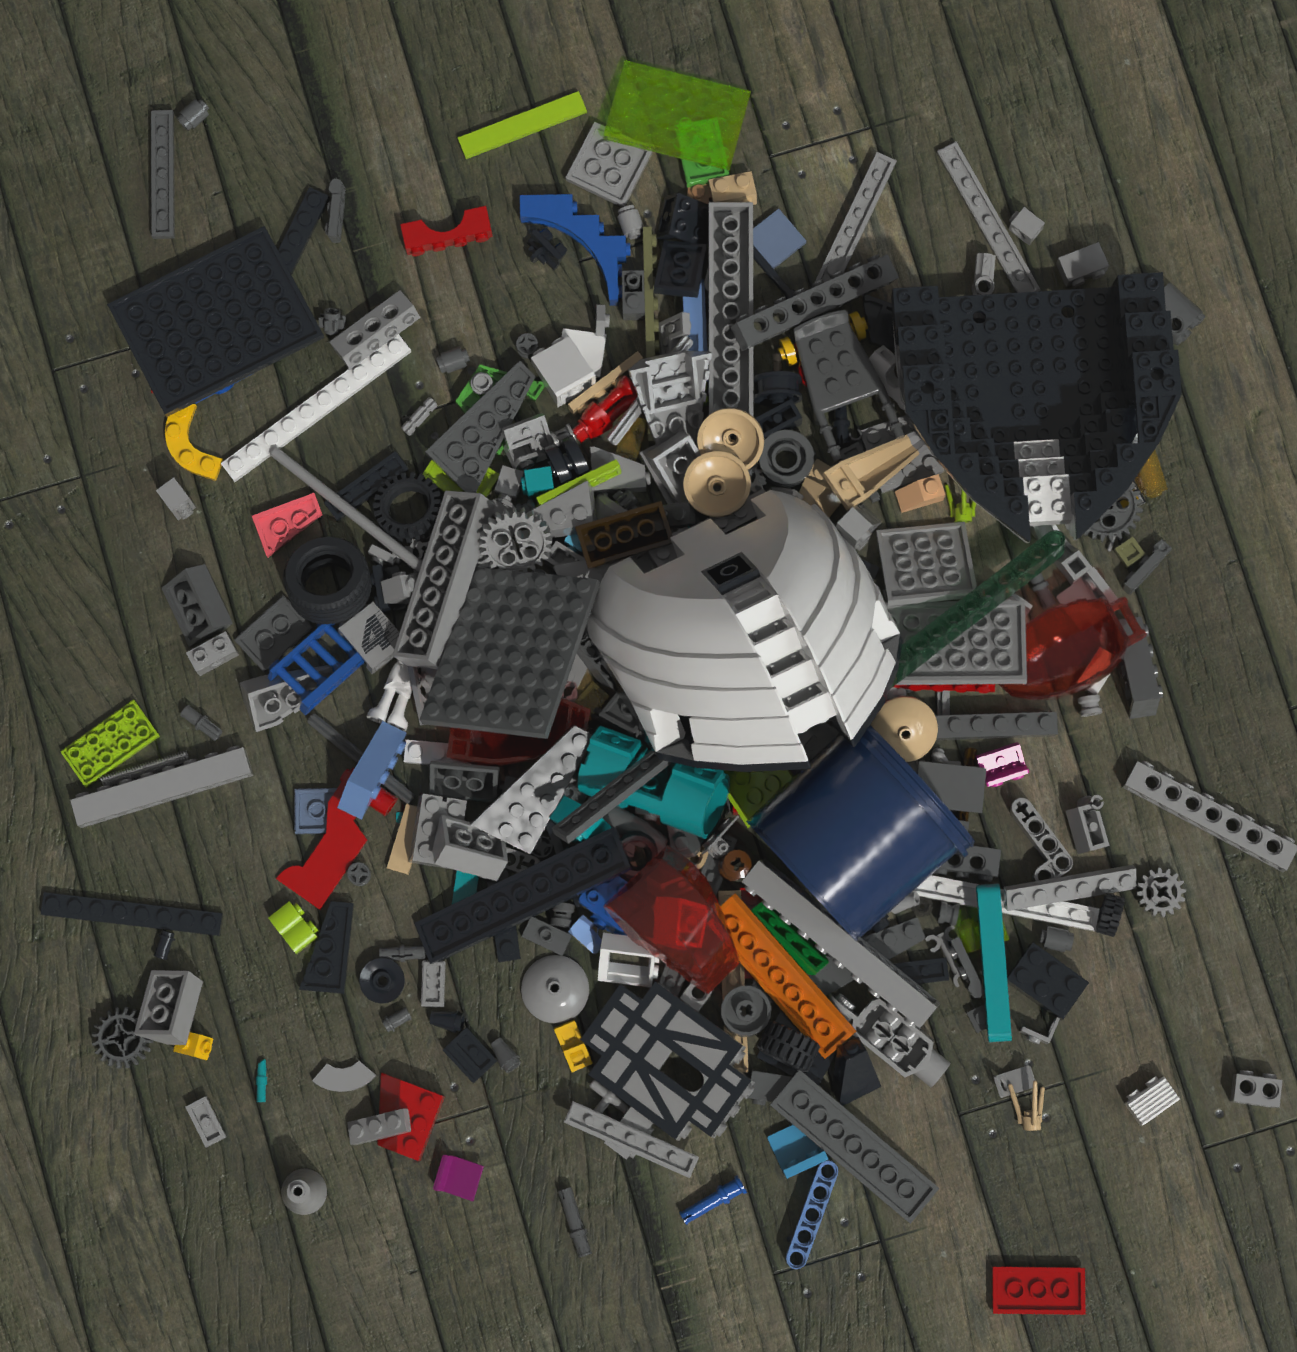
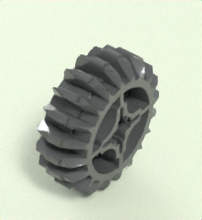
M117 1007L115 1008V1015L109 1010L106 1012L108 1019L103 1016L99 1017L103 1024L102 1026L99 1024L94 1025L95 1028L100 1030L99 1033H92L93 1037H98V1041H93L92 1045L100 1046V1048L95 1050V1054L104 1053L100 1058L101 1061L104 1062L109 1058L108 1066H113L116 1061V1068L121 1069L123 1062L126 1068H130L131 1060L134 1065L139 1064L138 1056L143 1060L146 1059L142 1052L143 1050L150 1052L151 1048L146 1047V1043H153L154 1040L136 1036L134 1031L129 1032L123 1022V1019H129L137 1024V1010L133 1009L129 1015V1008L124 1007L123 1014H121L120 1008ZM116 1022L114 1034L105 1038L108 1028ZM122 1031H124L123 1034L130 1036L124 1039L123 1045L121 1041L114 1040L121 1037ZM140 1038L138 1047L129 1054L131 1042ZM117 1044L122 1052V1057L113 1055L106 1045Z

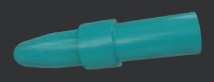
M265 1058L258 1063L257 1102L260 1103L266 1102L267 1068Z

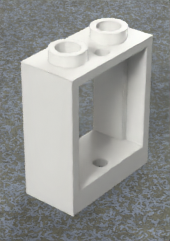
M603 933L598 981L652 987L653 978H658L659 965H655V963H659L661 949H656L657 944L653 943L654 939ZM610 952L649 957V965L646 967L610 962Z

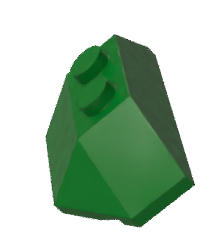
M761 902L751 910L807 975H816L828 965L829 960L826 954H823L815 947L816 942L811 938L808 940L803 938L797 932L799 928L792 923L790 925L785 923L779 917L781 914L776 909L771 911Z

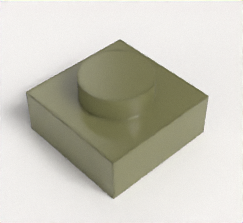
M1131 537L1114 549V552L1126 568L1146 555L1134 537Z

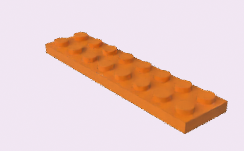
M736 893L705 921L709 928L800 1032L820 1045L818 1052L824 1059L856 1032L853 1026Z

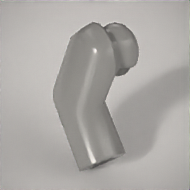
M933 749L931 755L933 763L961 765V761H949L943 749Z

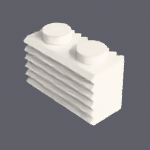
M1155 1076L1145 1083L1147 1088L1141 1092L1136 1089L1126 1096L1128 1101L1124 1104L1140 1126H1143L1180 1100L1165 1077L1158 1079Z

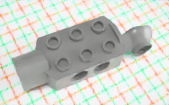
M829 993L828 999L856 1030L853 1036L859 1037L865 1046L902 1076L907 1077L914 1074L931 1088L950 1066L951 1063L933 1049L934 1039L917 1026L913 1028L904 1021L905 1016L899 1011L895 1013L886 1006L887 1001L881 996L879 999H871L861 1013L858 1014L854 1011L856 1006L844 995L839 993L836 996Z

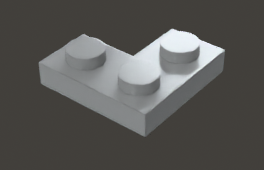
M681 312L659 322L660 355L670 353L682 336L690 335V313Z
M543 413L501 428L507 449L513 450L529 444L531 452L538 453L536 463L547 459L543 448L553 444Z

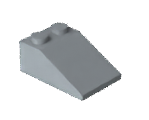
M680 431L645 454L655 474L676 503L688 502L684 493V476L689 465L697 457L701 456L690 435ZM719 485L714 486L713 490L719 491Z

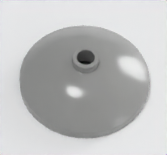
M551 955L537 960L528 968L523 977L521 993L525 1006L536 1018L547 1023H563L576 1017L585 1007L589 997V982L584 970L574 960L565 956ZM553 984L559 986V990L555 993L550 990Z

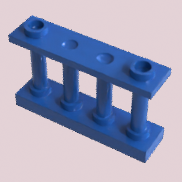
M318 624L317 629L281 661L277 659L269 667L268 679L270 681L279 675L301 697L299 710L305 716L365 663L353 646L333 628L335 624ZM325 633L349 655V660L344 664L342 662L339 663L317 641ZM311 647L333 669V674L328 678L326 676L323 677L301 654ZM293 661L317 683V688L313 692L307 691L285 670Z

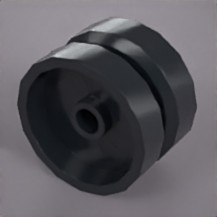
M573 435L561 439L564 454L561 453L559 447L554 443L543 448L548 465L551 466L552 474L560 486L574 480L571 473H574L575 477L578 478L590 472Z

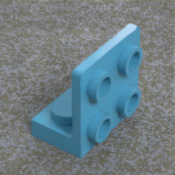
M794 1125L776 1132L767 1138L786 1179L828 1160L826 1152Z

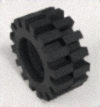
M1106 893L1098 915L1097 933L1111 937L1115 936L1125 903L1123 897Z

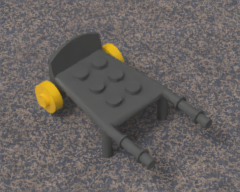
M846 310L836 311L794 328V344L791 343L788 336L779 339L780 348H778V353L781 354V360H785L788 366L797 364L796 354H799L814 410L813 422L815 425L820 426L819 432L823 434L829 448L827 452L831 453L834 462L842 460L839 452L840 446L835 442L831 432L832 426H829L824 413L875 395L876 402H882V410L887 414L891 424L890 430L894 432L896 439L905 437L902 430L903 424L899 423L893 408L895 405L891 403L884 384L859 342L866 338L865 330L868 327L864 317L861 318L857 311L850 314Z

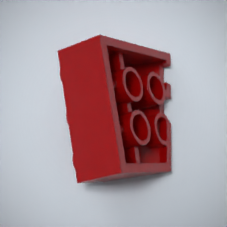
M381 1073L379 1114L403 1108L408 1109L411 1132L379 1139L377 1145L421 1161L445 1097Z

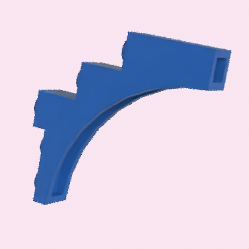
M572 194L520 195L521 223L540 224L554 228L569 235L581 244L595 259L603 273L608 289L610 306L618 305V298H623L622 285H618V277H622V264L618 263H626V256H631L630 243H626V235L600 236L604 235V222L599 221V215H577V201H573Z

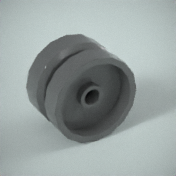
M740 986L732 989L725 996L721 1005V1019L724 1026L730 1033L739 1037H752L759 1034L767 1026L771 1017V1005L768 997L761 990L753 986ZM743 1008H748L750 1010V1014L743 1016L741 1014V1010Z

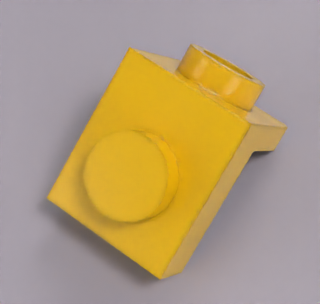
M189 1032L186 1045H175L173 1052L208 1060L213 1038Z

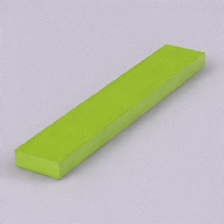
M578 91L458 137V141L465 159H469L587 113V110Z

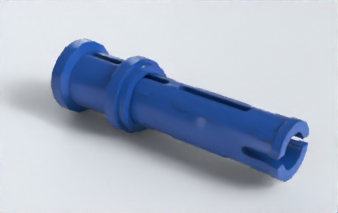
M738 1175L734 1176V1180L729 1183L717 1186V1191L680 1211L679 1213L682 1219H684L685 1224L687 1225L722 1203L729 1204L731 1199L741 1193L746 1194L747 1191Z

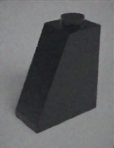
M859 1037L838 1046L831 1090L838 1103L844 1106L882 1087L868 1052Z

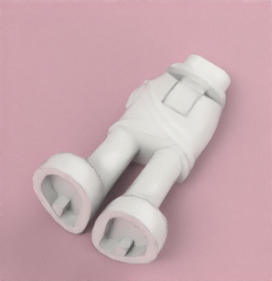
M397 659L383 688L385 691L376 707L369 710L366 717L376 723L386 722L390 704L395 692H397L399 696L387 723L402 731H406L408 722L404 717V712L413 690L407 665Z

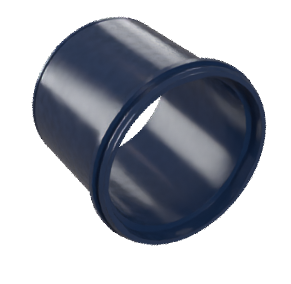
M871 725L855 747L839 733L809 761L810 769H801L750 817V821H746L855 941L870 930L954 854L958 853L961 857L965 858L968 855L967 849L969 847L973 848L975 843L972 836L948 807Z

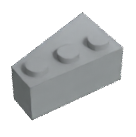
M588 481L533 509L534 517L541 515V522H547V528H550V536L552 538L577 534L575 526L597 520L593 487Z
M862 504L852 507L839 520L836 528L855 550L861 551L868 543L872 532L882 521Z

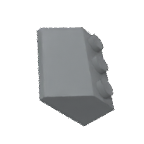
M441 815L433 845L434 864L497 881L508 863L505 842L470 825V822Z
M151 970L134 1034L167 1045H186L203 981L189 971Z

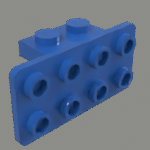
M620 876L594 887L579 896V903L593 912L589 918L594 921L593 924L599 929H606L611 934L654 939L653 931L655 929L657 903Z

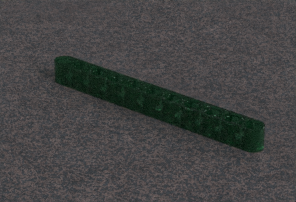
M1052 530L902 644L900 661L904 660L907 662L899 663V669L892 687L1062 557L1065 551L1064 534L1057 530ZM922 647V648H924V649H923V650H917L916 648Z

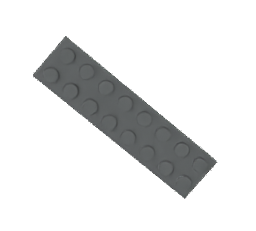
M798 1070L769 1104L908 1223H912L939 1190V1187L802 1071Z

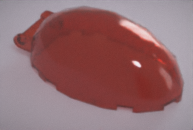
M1121 597L1110 604L1108 600L1102 598L1089 600L1083 598L1076 599V601L1065 605H1057L1047 609L1026 624L1027 684L998 685L1011 696L1024 700H1059L1091 688L1112 673L1124 658L1127 648L1145 638L1147 633L1138 624L1127 604L1128 600L1126 597ZM1121 610L1133 634L1129 636L1126 634L1114 611Z

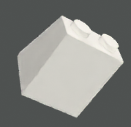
M569 336L565 339L563 337L556 339L551 347L547 349L541 348L535 351L533 357H531L533 367L557 407L578 397L596 383V375Z

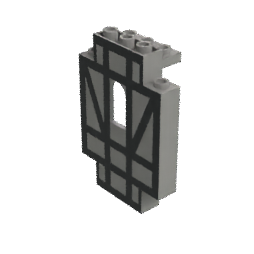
M654 982L643 999L620 984L580 1039L601 1055V1058L588 1075L678 1141L688 1136L692 1130L691 1124H694L712 1138L720 1137L727 1128L725 1123L730 1116L734 1118L741 1108L739 1104L742 1099H747L754 1090L752 1085L755 1082L733 1066L735 1063L739 1064L744 1058L746 1047L657 982ZM672 1051L702 1073L704 1084L700 1090L689 1092L660 1071V1068Z

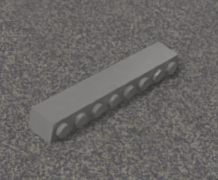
M233 746L226 749L227 752L218 755V752L205 755V759L200 761L196 759L183 762V766L175 768V765L162 768V772L153 774V772L140 775L141 779L134 781L131 778L119 781L118 786H102L97 788V792L91 794L89 792L79 793L75 795V799L70 800L77 826L84 828L254 776L247 751L244 747Z

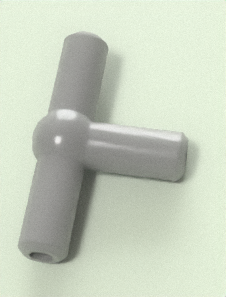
M596 1080L590 1083L589 1087L603 1097L594 1108V1111L602 1114L610 1103L623 1113L628 1111L629 1106L610 1090L606 1089Z

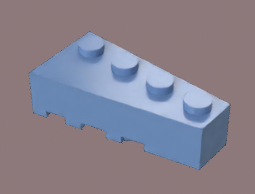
M382 721L350 775L337 808L362 820L372 800L377 798L381 790L380 785L385 784L390 774L388 772L389 768L393 770L398 760L397 754L401 755L407 744L404 742L406 732Z

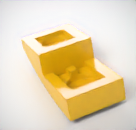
M575 1020L554 1028L571 1072L593 1064L584 1042L580 1040L582 1036Z

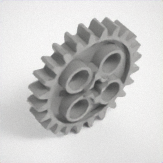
M513 507L512 513H509L505 508L504 515L501 516L496 512V519L489 517V525L483 524V531L480 532L481 540H479V547H482L480 548L481 555H484L485 562L490 561L491 568L498 566L499 570H523V572H527L529 567L535 570V564L542 566V558L548 559V552L551 551L552 543L551 530L547 528L546 521L541 522V515L534 517L533 510L525 514V508L517 512L516 508ZM509 526H512L514 529L516 541L519 544V549L523 557L518 556L515 541L512 539V533ZM523 527L528 528V529L525 530V531L519 530L520 528H523ZM506 534L504 537H498L497 535ZM528 546L534 547L532 549H525ZM508 552L513 553V554L508 555V556L504 555L505 553H508Z

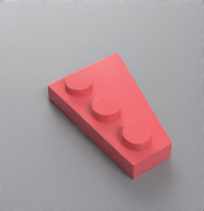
M315 493L253 515L252 518L267 558L323 514Z

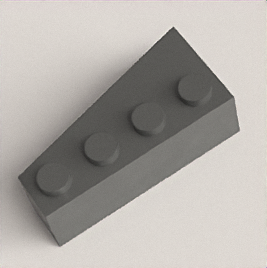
M1142 616L1115 620L1113 631L1118 658H1123V661L1120 662L1122 678H1127V681H1125L1126 700H1131V707L1128 711L1129 719L1156 715L1160 698H1163L1162 686L1157 685L1156 681L1158 669L1151 659L1154 653L1152 644H1148L1147 637H1149L1148 626L1143 624Z

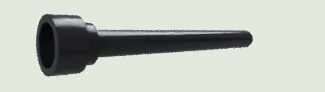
M753 246V259L780 289L786 299L792 298V293L795 290L790 289Z

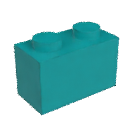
M551 466L524 470L525 477H521L523 494L528 495L529 499L532 498L534 501L536 497L554 489Z

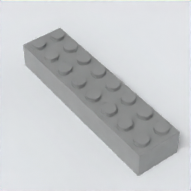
M445 491L392 655L407 666L438 669L450 634L463 608L481 551L480 548H482L479 547V540H481L480 532L483 531V524L489 525L488 518H491L495 504L481 493Z

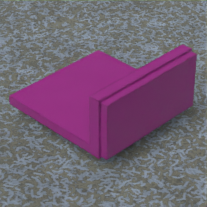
M443 1155L433 1189L474 1201L484 1166L453 1155Z

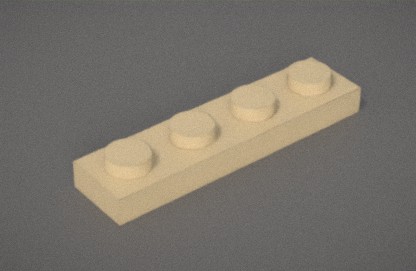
M637 351L568 404L570 412L574 416L577 413L581 415L592 401L602 400L608 394L607 391L613 386L614 388L616 387L621 377L629 375L628 369L643 359L641 354Z

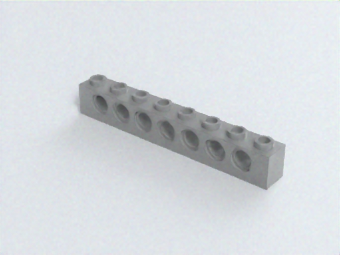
M1137 761L1134 764L1122 788L1282 873L1287 871L1297 852V845L1294 844L1295 841L1285 835L1280 837L1274 834L1275 830L1271 827L1257 825L1252 817L1246 814L1240 816L1234 812L1235 809L1224 803L1220 805L1214 802L1212 796L1193 791L1194 787L1188 783L1182 782L1180 784L1174 781V777L1167 772L1162 771V773L1153 770L1154 766L1146 761L1141 763ZM1146 778H1153L1156 781V788L1151 789L1147 787L1145 783ZM1167 788L1175 790V799H1169L1166 796ZM1187 799H1193L1196 802L1195 810L1187 808ZM1208 809L1215 811L1216 820L1212 821L1206 817ZM1227 820H1232L1236 823V831L1227 829ZM1247 831L1255 832L1257 836L1255 842L1247 839ZM1268 841L1276 844L1277 850L1275 853L1268 851Z

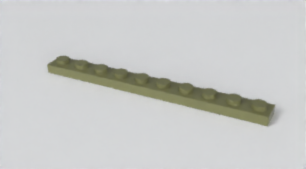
M643 227L646 358L654 357L655 353H659V340H655L654 332H659V320L654 319V311H658V297L653 296L656 276H653V268H657V255H652V247H657L656 234H652V227ZM648 425L649 446H653L655 441Z

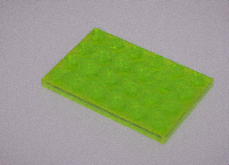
M625 60L603 139L730 171L751 91Z

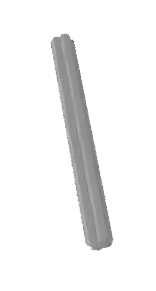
M682 336L670 353L688 351L693 345L692 339L688 336ZM638 396L607 436V440L611 444L618 445L642 413L643 409Z

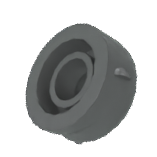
M781 430L769 435L764 440V449L758 463L763 476L769 483L777 487L790 489L804 482L806 477L808 478L813 467L814 456L817 454L813 451L812 445L805 436L796 431ZM783 450L790 451L796 456L797 462L791 468H782L776 463V455Z

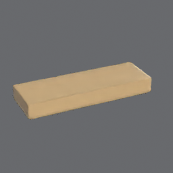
M409 804L405 806L387 865V869L409 875L412 863H409L417 812L416 806Z

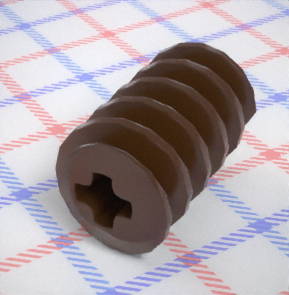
M742 850L728 852L721 857L718 863L720 875L729 881H736L745 877L751 869V859ZM734 861L735 865L739 866V868L736 870H734V866L731 865V863Z

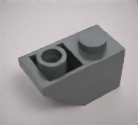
M644 270L622 271L623 321L645 320Z

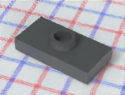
M532 917L521 937L563 956L572 935Z

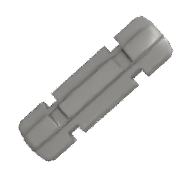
M427 398L423 402V406H420L411 415L409 422L406 421L402 425V430L407 435H412L416 430L415 427H419L430 415L429 412H433L437 407V403L432 398Z

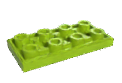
M133 699L60 752L85 788H88L98 781L100 777L102 778V775L108 774L156 740L160 735Z

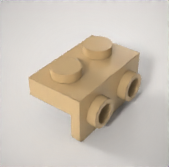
M752 171L709 179L713 202H753V205L757 204V193Z

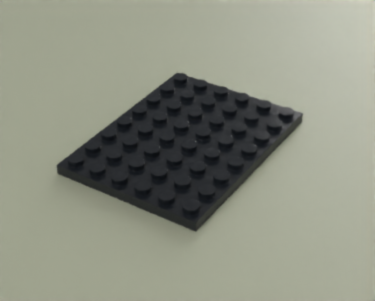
M265 226L107 304L166 417L324 338L319 325Z

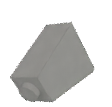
M590 447L592 471L616 459L622 471L620 475L593 487L594 495L604 492L615 494L618 490H621L623 493L626 490H629L631 493L646 492V485H650V472H645V465L597 447Z

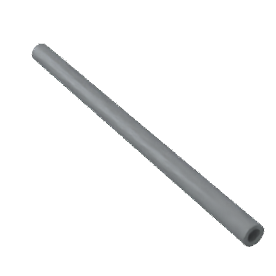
M276 447L272 450L270 456L419 573L422 561L281 449Z

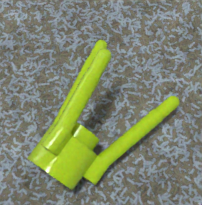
M946 484L945 490L950 506V517H954L955 522H972V517H975L976 503L972 501L970 507V504L966 503V493L961 489V503L956 504L955 508L949 485Z

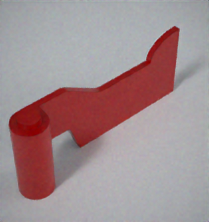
M355 768L351 770L346 769L340 777L342 782L328 802L326 833L304 866H291L282 871L276 878L319 910H321L368 840L355 823L356 817L337 808L346 783ZM381 787L377 798L373 799L369 806L383 816H386L394 807L398 798Z

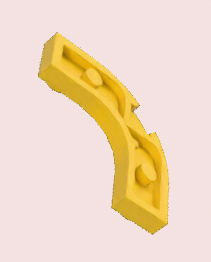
M192 404L168 416L165 426V439L172 457L185 470L216 481L223 459L195 449L189 440V427L197 408L196 404Z

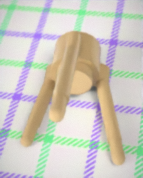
M1033 1081L1032 1110H1026L1024 1115H1022L1013 1085L1011 1083L1008 1084L1018 1124H1023V1130L1026 1131L1040 1130L1045 1088H1040L1037 1108V1081Z

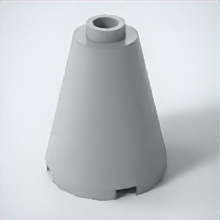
M311 1169L293 1171L286 1177L281 1189V1196L285 1206L290 1211L300 1215L311 1214L319 1210L324 1204L327 1195V1186L323 1177ZM299 1187L302 1189V1194L300 1196L298 1195Z

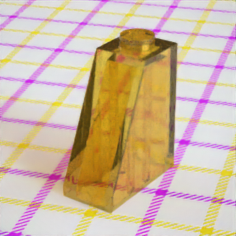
M1156 450L1153 451L1135 478L1140 492L1149 498L1162 495L1163 491L1168 490Z

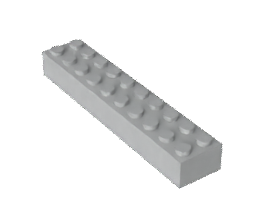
M709 202V352H712L711 360H709V415L723 408H738L753 416V347L742 351L731 329L737 323L735 319L744 314H748L749 317L753 315V202Z
M765 858L759 860L742 882L746 885L744 887L746 891L753 896L759 895L763 899L762 903L771 911L776 909L781 914L779 917L788 925L794 924L799 928L797 932L806 940L811 938L816 942L815 947L823 954L829 953L833 956L834 959L832 961L841 969L846 967L851 971L850 976L860 984L864 982L870 987L868 991L878 999L880 996L887 1001L886 1006L895 1013L898 1011L905 1016L904 1021L911 1027L915 1028L917 1026L921 1028L940 1005L937 999L864 939L858 937V940L855 941L824 906Z

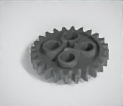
M1135 483L1131 484L1128 490L1117 500H1125L1129 506L1126 509H1119L1115 502L1110 507L1111 510L1108 509L1098 522H1095L1084 533V536L1092 533L1093 541L1097 536H1100L1101 543L1104 542L1105 537H1108L1110 543H1112L1113 536L1121 540V533L1127 536L1130 535L1129 527L1136 529L1133 521L1140 522L1141 520L1136 514L1143 512L1142 508L1137 507L1143 503V500L1136 499L1140 495V491L1133 492L1136 487ZM1106 517H1111L1114 519L1115 524L1107 527L1102 521Z

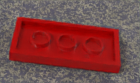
M992 1267V1314L1086 1315L1085 1268Z

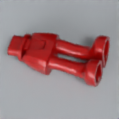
M624 375L619 379L616 387L603 401L598 404L592 401L585 409L581 419L577 421L578 425L572 429L580 443L587 438L598 437L612 429L616 419L626 412L638 395L634 384L627 376ZM624 397V398H623L615 407H613L609 412H607V413L605 412V411H606L607 409H609L615 402H617L620 398Z

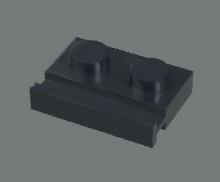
M467 1027L443 1049L445 1054L473 1084L497 1062L495 1057Z

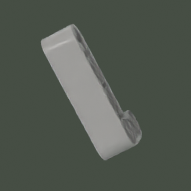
M1025 798L1016 799L1010 806V814L1045 861L1033 873L1032 881H1040L1038 879L1040 871L1048 873L1049 879L1063 876L1072 868L1073 860L1030 801ZM1017 804L1025 806V815L1022 812H1016ZM1031 814L1032 817H1030V818L1024 823L1022 820H1024V818H1025L1026 816L1028 817V815ZM1030 822H1037L1039 824L1040 831L1038 833H1033L1029 830ZM1044 840H1050L1053 843L1054 848L1052 851H1046L1043 848L1042 842ZM1058 858L1066 860V869H1059L1057 867L1056 860Z

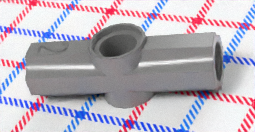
M989 253L976 254L974 282L971 287L972 295H988L994 291L995 285L993 280L996 255ZM981 282L985 283L988 287L985 293L981 292L978 288V284ZM977 312L973 314V320L984 322L985 316Z

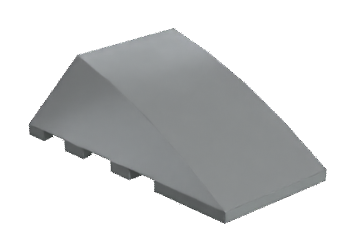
M677 351L641 359L628 369L656 447L680 431L689 434L694 443L697 442L698 432L703 423L704 412H702L703 402L706 401L707 393L705 392L706 380L709 379L710 371L708 366L712 352Z

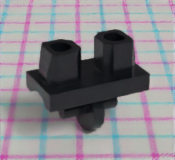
M547 228L541 231L537 229L532 231L531 237L527 242L530 246L528 250L532 253L530 261L536 263L539 260L543 265L547 263L553 270L559 267L561 260L566 255L567 248L562 243H558L553 247L549 243L552 241L553 235Z

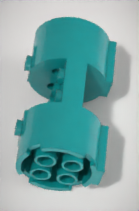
M599 726L590 738V744L586 750L589 753L585 764L581 763L578 790L585 795L594 796L651 750L646 747V744L641 743V740ZM672 762L617 805V807L627 808L628 805L635 806L649 813L659 815L660 821L663 824L706 839L715 830L723 814L730 790V777L723 770L695 768Z

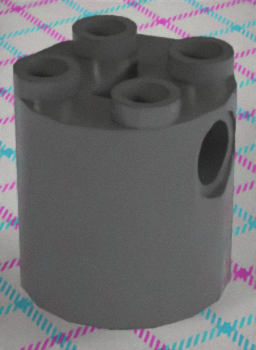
M1169 283L1164 287L1166 311L1171 310L1173 345L1176 344L1178 346L1192 333L1189 329L1192 330L1195 326H1198L1206 316L1187 296L1172 283Z

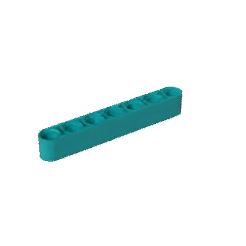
M999 883L976 885L988 1042L1012 1041Z

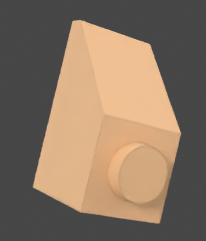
M939 474L917 480L895 491L901 513L943 501L945 498Z

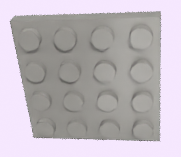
M965 522L876 530L888 606L975 598L978 596Z

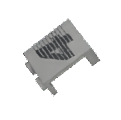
M374 602L369 605L365 604L358 614L339 624L338 633L344 636L367 663L366 668L371 674L394 658L392 655L399 637V631Z

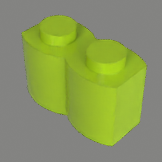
M289 901L268 917V919L291 949L298 954L318 938L316 932L319 930L311 920L305 921L302 917L305 912L297 902L293 905Z

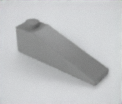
M329 665L314 667L323 677L326 676L328 678L333 674V669ZM303 669L288 672L307 691L313 692L317 688V683ZM268 675L240 682L244 704L256 732L277 726L283 722V718L292 712L296 713L299 711L301 697L279 675L272 681L268 679Z

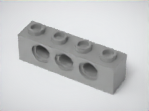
M399 290L331 340L330 344L346 366L352 369L407 327L414 324L415 321L420 319V316L414 305Z

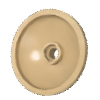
M723 408L711 413L701 424L697 437L698 449L701 455L713 451L730 453L740 459L748 470L756 464L763 452L764 434L758 421L746 411L738 408ZM735 434L737 439L732 440L729 435Z
M713 451L702 454L689 465L684 476L683 486L688 502L696 511L709 517H725L735 513L745 504L750 493L751 480L746 466L740 459L727 452ZM719 485L721 490L714 491L713 487Z
M898 696L887 700L870 724L906 762L917 760L927 754L933 747L938 733L937 720L931 708L920 699L910 696ZM903 731L910 732L906 737L901 735Z

